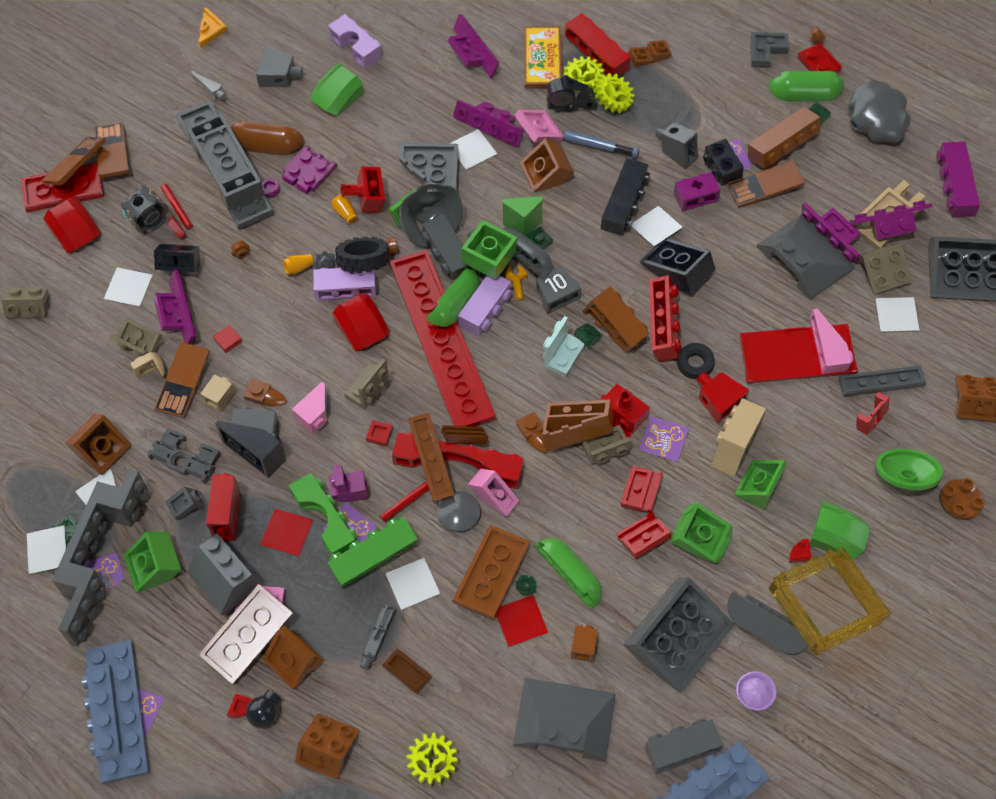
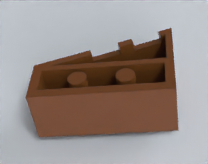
M611 286L592 299L582 311L585 315L590 314L597 320L595 325L599 328L603 326L610 333L608 337L625 353L649 334L647 326L638 320L634 315L633 309L623 302L619 292Z
M610 400L547 403L542 432L547 451L612 433L614 415Z

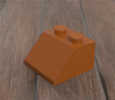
M547 138L543 139L520 161L527 180L535 193L561 185L574 173L561 144Z
M94 413L65 442L82 461L100 475L132 445L103 414Z

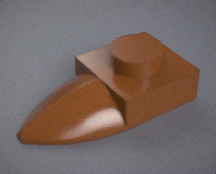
M252 378L243 395L244 400L264 406H280L287 403L283 394L272 388L271 384Z
M533 412L517 420L516 425L526 441L536 450L547 453L542 435L544 425L536 413Z

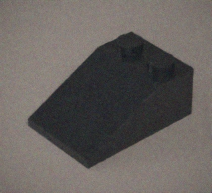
M669 238L658 243L640 260L641 265L658 277L669 276L673 284L677 285L678 290L690 294L716 270L709 250Z
M217 421L215 423L222 443L267 478H270L286 461L284 449L281 445L282 441L276 434H270L264 429Z

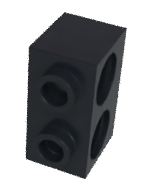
M726 138L705 146L704 163L711 168L715 180H718L721 186L742 178L744 166Z
M159 244L154 250L155 270L195 272L200 266V246Z

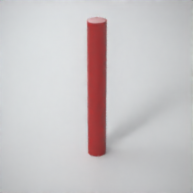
M166 183L162 184L161 190L186 230L192 229L191 221Z
M427 481L379 516L381 520L385 523L428 491Z

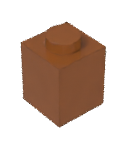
M587 624L575 625L570 659L593 662L598 629H594L593 626Z

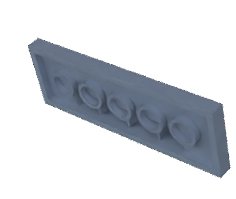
M128 640L85 650L87 668L86 675L82 676L84 689H88L89 697H85V707L87 711H91V719H87V727L89 733H93L94 741L90 742V751L92 756L96 755L98 759L100 782L104 785L150 774L132 641Z
M738 741L724 753L718 756L715 753L710 755L704 761L706 765L702 769L698 770L696 767L686 775L688 780L682 785L679 782L672 785L668 789L670 794L664 799H746L769 781L770 777Z

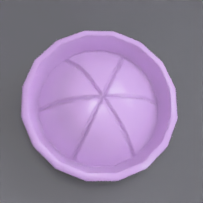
M761 672L746 673L741 676L736 687L738 699L745 707L751 710H765L776 699L777 690L775 683L769 676Z

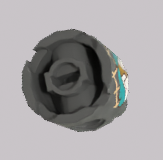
M146 186L138 187L136 192L121 202L124 217L140 233H144L143 231L146 230L149 233L155 231L166 221V212L169 214L168 205L154 190Z

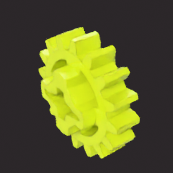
M580 56V60L573 58V63H567V67L564 68V76L567 75L581 83L587 84L589 88L594 90L595 84L604 75V69H602V64H597L596 59L590 61L589 56L587 59Z
M610 73L607 76L603 75L595 84L594 92L597 93L595 98L601 100L599 104H604L605 110L608 107L611 108L612 113L615 110L618 113H621L622 110L626 111L633 103L632 99L635 95L631 93L634 89L628 87L630 83H625L624 77L619 79L617 74L613 77Z
M435 733L429 739L426 734H423V741L416 738V747L409 746V751L412 754L406 755L407 761L411 762L407 765L408 770H414L412 777L416 778L419 776L420 784L428 780L429 786H432L433 781H437L438 785H441L443 777L448 781L450 779L448 772L455 773V768L452 765L458 764V759L453 757L457 754L456 749H450L452 741L450 740L445 743L444 735L436 739ZM428 746L423 752H420L424 747ZM438 746L443 748L447 755H445V753H441L438 750ZM434 751V756L436 759H434L431 768L429 760L432 756V752ZM417 764L424 766L427 772L421 771ZM441 767H445L442 771L436 773Z

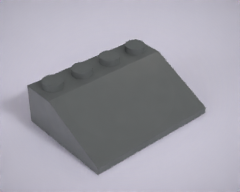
M938 236L930 238L928 256L930 297L996 301V240Z
M690 577L677 578L623 645L643 665L678 692H682L735 624Z

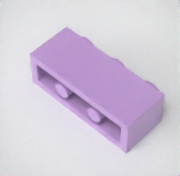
M341 268L313 270L316 301L352 299L360 293H367L370 298L376 297L375 270L362 273H350L348 270H341Z
M487 275L459 313V326L479 337L483 331H487L492 318L498 316L504 301L507 302L512 295L511 281L501 276H498L495 280Z

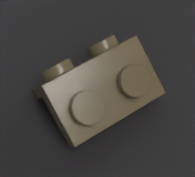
M19 287L7 289L1 300L5 318L45 317L46 310L44 304L49 296L48 288L31 287L29 289H20Z
M126 317L118 335L112 334L111 339L117 341L115 345L127 350L128 347L133 349L132 353L140 357L150 352H155L163 335Z
M618 425L613 427L612 433L582 441L581 445L592 465L594 463H603L615 455L622 456L630 450L631 439L629 437L626 438L621 426Z

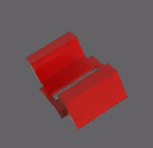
M879 391L875 395V409L870 416L867 417L862 413L857 416V430L866 435L876 427L889 410V397Z

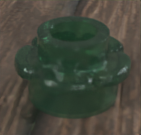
M522 575L516 581L515 588L521 595L530 596L537 589L536 579L532 576Z

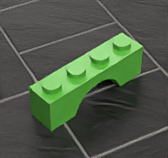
M309 473L288 485L291 495L301 511L315 510L327 517L328 525L321 538L329 554L332 556L339 551L344 553L349 550L348 546L358 539L352 528L348 529L344 524L347 521L342 512H337L333 507L335 502L331 495H325L323 492L325 488L319 478L315 479L312 473Z

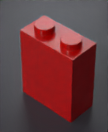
M228 473L212 475L206 524L212 537L218 534L223 541H236L241 492L235 476Z

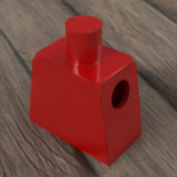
M703 372L696 380L702 386L698 398L718 424L731 413L734 405L739 406L742 398L747 400L749 390L723 372L717 374L713 379L706 372Z

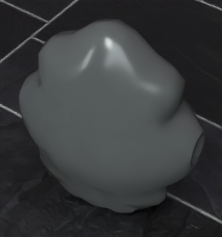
M871 80L853 91V96L847 108L851 114V126L854 130L867 134L872 141L899 142L904 138L906 128L910 124L911 117L905 110L907 105L906 97L900 91L890 88L887 83Z

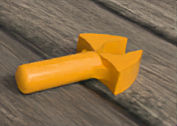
M510 265L506 271L505 279L513 282L516 300H522L521 280L527 279V273L518 265V274L515 276L511 271Z

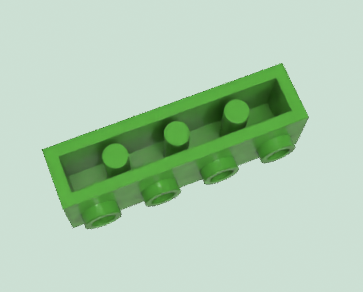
M396 517L386 523V528L381 531L379 528L373 530L367 535L369 538L362 542L357 540L348 546L349 550L341 553L339 551L329 557L330 561L327 562L328 568L341 588L417 543L418 538L405 517L401 519Z

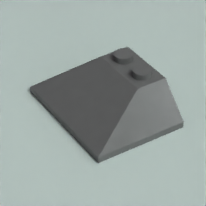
M802 215L774 232L756 246L769 260L777 255L799 277L797 288L809 300L855 269V266L840 251L833 247Z
M525 678L513 746L536 750V746L541 745L583 753L582 758L605 762L616 693Z

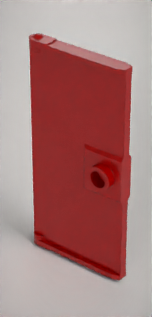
M848 324L832 326L847 343L848 351H851L853 355V362L847 371L822 374L812 327L740 333L746 383L858 373Z

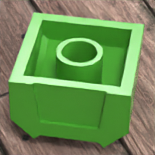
M341 63L336 64L317 84L310 95V99L326 112L338 116L364 94L363 83L357 75L350 72Z
M823 501L810 540V546L849 559H855L865 550L870 532L869 525L854 513Z
M695 502L689 505L681 514L678 524L671 535V543L702 559L718 563L722 561L731 541L732 525Z

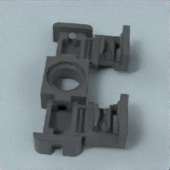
M167 427L160 442L158 440L154 441L152 444L153 450L148 451L147 456L152 461L154 457L165 462V465L171 470L185 476L190 473L201 478L200 481L203 484L207 483L214 470L212 464L216 456L221 455V452L204 443L199 447L201 449L200 453L194 457L177 449V443L180 440L185 441L186 437L184 434ZM179 457L186 458V462L182 467L175 466V461Z

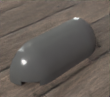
M502 228V230L518 237L517 251L514 254L518 260L541 278L551 272L553 268L552 260L545 250L521 231L515 228Z
M737 591L731 593L727 603L728 614L732 621L742 629L779 651L788 654L802 652L810 645L813 637L803 633L804 627L748 594L744 598L738 595Z

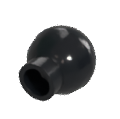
M267 690L263 696L254 698L246 708L248 722L259 729L268 728L273 725L277 719L278 706L282 699L271 690Z

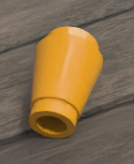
M338 195L332 200V209L347 221L348 224L357 220L358 216L348 197Z
M311 254L287 256V259H283V267L287 275H295L313 266L314 260Z

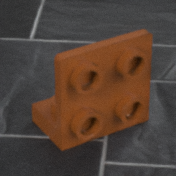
M968 374L963 376L956 375L955 380L960 394L955 413L956 417L996 422V379L993 377H974Z
M317 714L298 742L295 763L338 780L342 773L344 757L357 738L359 729Z

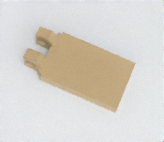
M903 180L894 190L888 187L862 213L870 216L874 215V211L886 209V212L893 211V207L905 204L906 207H911L913 202L922 201L925 195L918 192L908 202L903 196L908 192L907 188L910 184ZM919 210L913 211L914 218L918 215ZM872 221L851 224L861 233L860 237L876 249L884 247L895 237L876 240Z

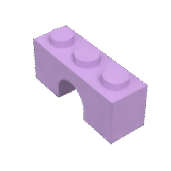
M346 14L328 25L329 36L339 47L343 48L347 44H354L351 46L353 59L364 69L382 58V47L379 41L370 37L365 29H361L356 21L350 19Z

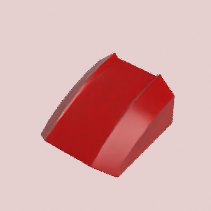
M68 198L56 207L47 210L43 217L47 228L66 253L80 248L101 234V231L77 198Z
M360 293L358 296L339 304L332 312L335 323L354 351L365 349L385 338L390 333L382 315L367 293Z

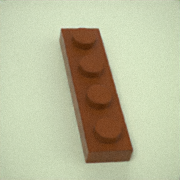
M429 412L408 418L432 501L435 502L454 496Z

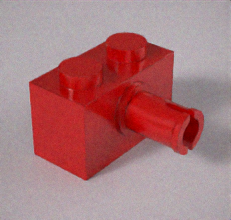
M361 166L357 177V185L341 184V196H358L361 212L380 213L385 202L381 167Z
M616 383L602 400H610L614 420L623 430H628L633 434L649 417L650 407L635 397L631 391L628 392V389H624Z

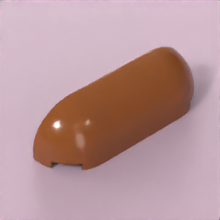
M244 121L236 122L231 126V130L244 151L291 155V152L302 148L305 144L303 135L287 126Z

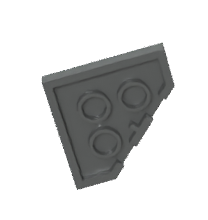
M401 143L400 163L423 184L434 182L457 189L458 144Z

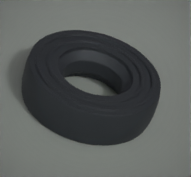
M701 343L685 345L679 352V358H677L678 369L684 376L690 379H697L703 372L709 375L715 364L712 350ZM692 355H699L703 358L704 364L700 367H693L688 363V358Z

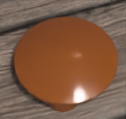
M969 478L948 481L940 492L941 503L945 510L952 516L960 519H970L977 516L985 505L980 490L974 485L973 480Z

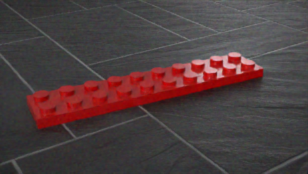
M428 250L389 261L453 426H477L495 420V413L458 323L456 322L450 326H437L426 320L429 313L438 306L437 301L445 293Z

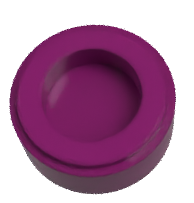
M268 178L262 181L266 198H274L280 193V185L277 180Z

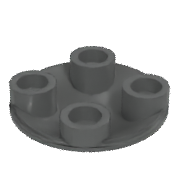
M455 491L453 492L454 496L440 500L437 507L438 521L449 530L466 533L477 523L480 517V506L476 498L471 494Z

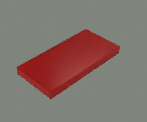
M98 163L80 166L62 185L44 184L42 179L49 173L21 178L26 213L56 207L68 198H77L79 202L104 197Z

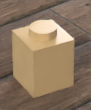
M214 375L200 395L205 405L222 412L234 396L235 391L229 379Z

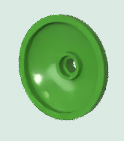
M888 450L880 454L876 461L878 474L887 483L904 490L921 491L932 488L941 481L943 475L942 466L936 459L917 450Z

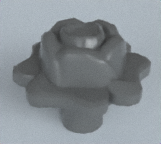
M323 251L321 254H316V259L312 264L315 266V270L321 268L334 269L336 259H334L333 253Z

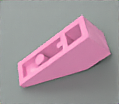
M818 308L813 309L810 315V322L822 374L847 371L853 362L852 352L848 351L847 343Z

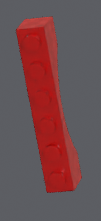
M398 432L392 452L393 464L409 468H416L422 465L412 433ZM438 440L444 461H457L471 465L479 470L495 471L509 488L518 489L523 470V457L514 453L503 454L494 449L483 450L478 449L474 445L464 446Z

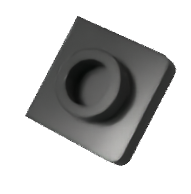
M185 486L165 501L173 518L180 520L194 508L203 509L205 507L202 501V494L197 489Z

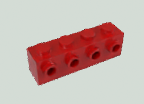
M581 13L565 23V37L587 57L589 56L591 61L596 59L597 64H602V69H604L606 75L610 73L613 77L617 74L619 77L630 70L631 57L628 52L622 50L616 41L610 39L604 30L598 28L593 23L592 19Z
M669 276L649 279L652 352L659 362L679 358V350L682 348L680 338L678 337V332L681 331L680 322L677 319V314L680 313L679 304L676 301V297L679 296L678 287L676 284H673Z

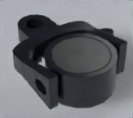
M567 75L563 78L553 79L547 85V109L555 110L556 113L561 111L571 113L578 108L591 110L597 106L594 90L589 88L587 84L581 83ZM575 91H580L577 96L575 95Z

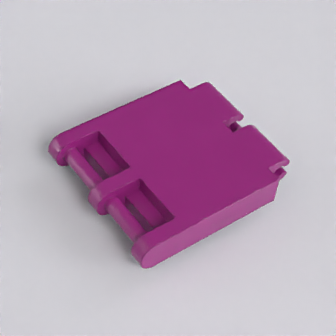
M305 146L283 169L282 180L292 186L296 184V188L306 194L310 191L315 192L336 169L337 163L328 161L324 158V155L316 154L310 150V147Z

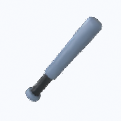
M567 130L564 135V139L567 142L610 152H620L631 155L634 159H637L640 150L639 147H625L616 144V142L572 130Z

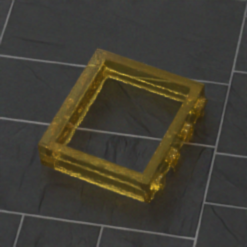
M844 547L834 552L829 550L821 558L815 556L803 566L801 563L797 564L787 573L781 571L779 575L773 577L774 581L769 586V590L815 656L882 624L891 614ZM833 566L868 615L823 636L788 586Z

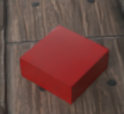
M230 325L213 335L214 341L225 353L242 343L241 337Z
M372 420L366 436V442L387 447L393 426Z

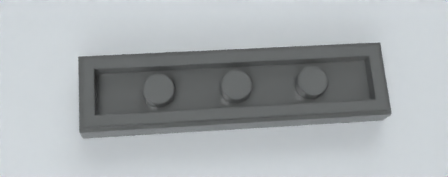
M921 365L841 375L838 378L843 397L878 393V391L888 392L919 388L926 385Z

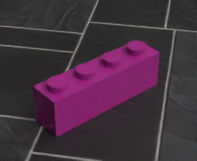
M966 141L942 142L940 150L937 151L936 159L937 162H940L941 166L940 177L944 180L943 192L947 194V209L950 210L951 218L975 217L980 207Z

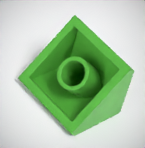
M542 196L502 199L503 225L505 227L515 228L528 237L542 223Z
M752 460L734 495L765 510L783 475L787 462L785 460Z

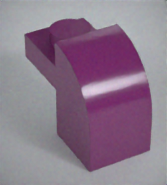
M342 465L333 466L334 474L329 477L331 497L342 502L369 499L367 479L363 470L346 474Z

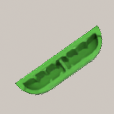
M786 71L782 72L781 76L775 79L771 78L768 83L770 92L776 98L783 101H832L837 99L844 89L843 78L836 76V72Z
M466 268L437 301L438 306L429 313L426 320L437 326H450L456 323L459 313L481 284L476 272Z
M546 538L534 545V548L587 607L593 610L601 600L602 587L592 571L560 539Z

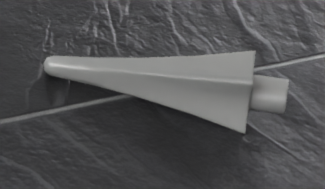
M191 71V74L203 85L215 101L218 98L221 100L226 98L221 84L213 82L195 71Z

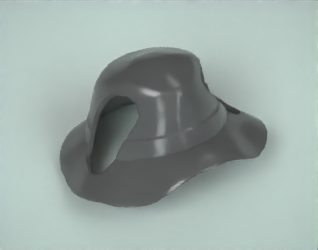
M434 182L422 184L408 195L401 203L399 220L409 240L418 246L430 248V245L421 239L420 229L414 217L424 224L444 214L454 232H456L463 214L460 195L454 187Z

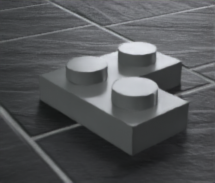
M751 32V66H770V52H788V33Z

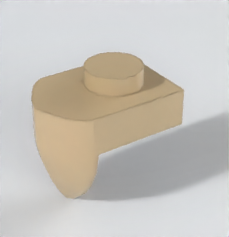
M155 352L140 356L130 363L138 379L156 369L162 377L164 376L162 359Z

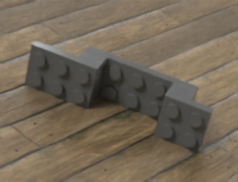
M207 101L176 114L177 121L199 160L203 159L215 180L222 201L236 227L241 229L274 214L270 203L265 197L259 176L222 112L218 114L212 102Z
M130 469L122 488L97 481L53 576L52 581L61 594L71 599L58 628L70 645L78 647L80 641L84 640L87 634L88 623L96 614V605L105 593L104 583L96 571L89 568V559L92 553L97 550L98 539L101 533L105 532L107 521L131 527L133 522L139 517V508L142 501L144 502L148 496V489L137 470Z

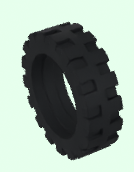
M376 237L347 239L344 243H339V246L335 248L338 268H341L343 271L348 270L350 273L381 269L380 267H385L390 259L388 243Z

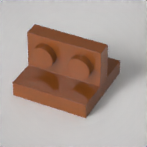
M285 625L278 628L262 659L292 690L300 686L307 673L320 667L324 661L294 630L290 631Z

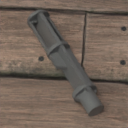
M383 604L381 613L362 654L363 660L360 667L368 670L371 662L375 660V656L395 612V607L391 604Z

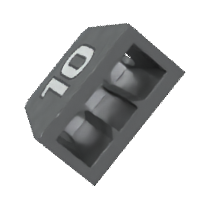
M563 267L551 270L543 278L539 276L536 278V289L547 314L581 299V286Z

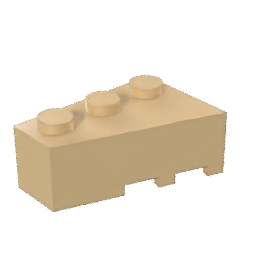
M743 398L739 406L734 405L730 414L732 418H727L723 426L725 431H720L716 439V443L719 445L711 467L735 477L741 460L743 461L745 452L762 421L766 408Z

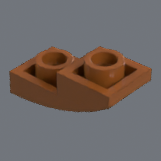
M666 40L649 41L647 47L630 48L628 52L634 67L659 62L670 57L672 54Z

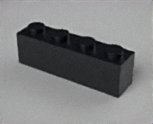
M626 158L601 218V230L623 236L625 230L630 229L632 218L630 217L632 214H636L638 208L637 200L638 198L642 199L645 189L643 185L644 183L648 184L651 173L648 172L649 164Z

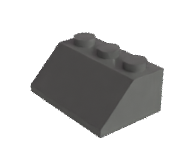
M218 534L198 547L187 571L222 615L246 599L257 586L252 574Z

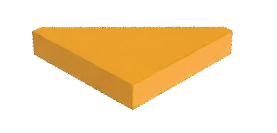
M206 7L204 8L200 40L198 41L200 48L228 30L227 26Z

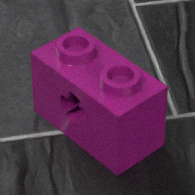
M712 172L702 173L695 177L675 182L674 196L683 212L718 202L721 190Z

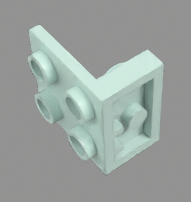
M566 316L563 317L561 322L558 321L555 324L553 335L551 337L548 336L543 345V348H545L543 354L544 367L565 378L586 346V342L568 334L569 317Z

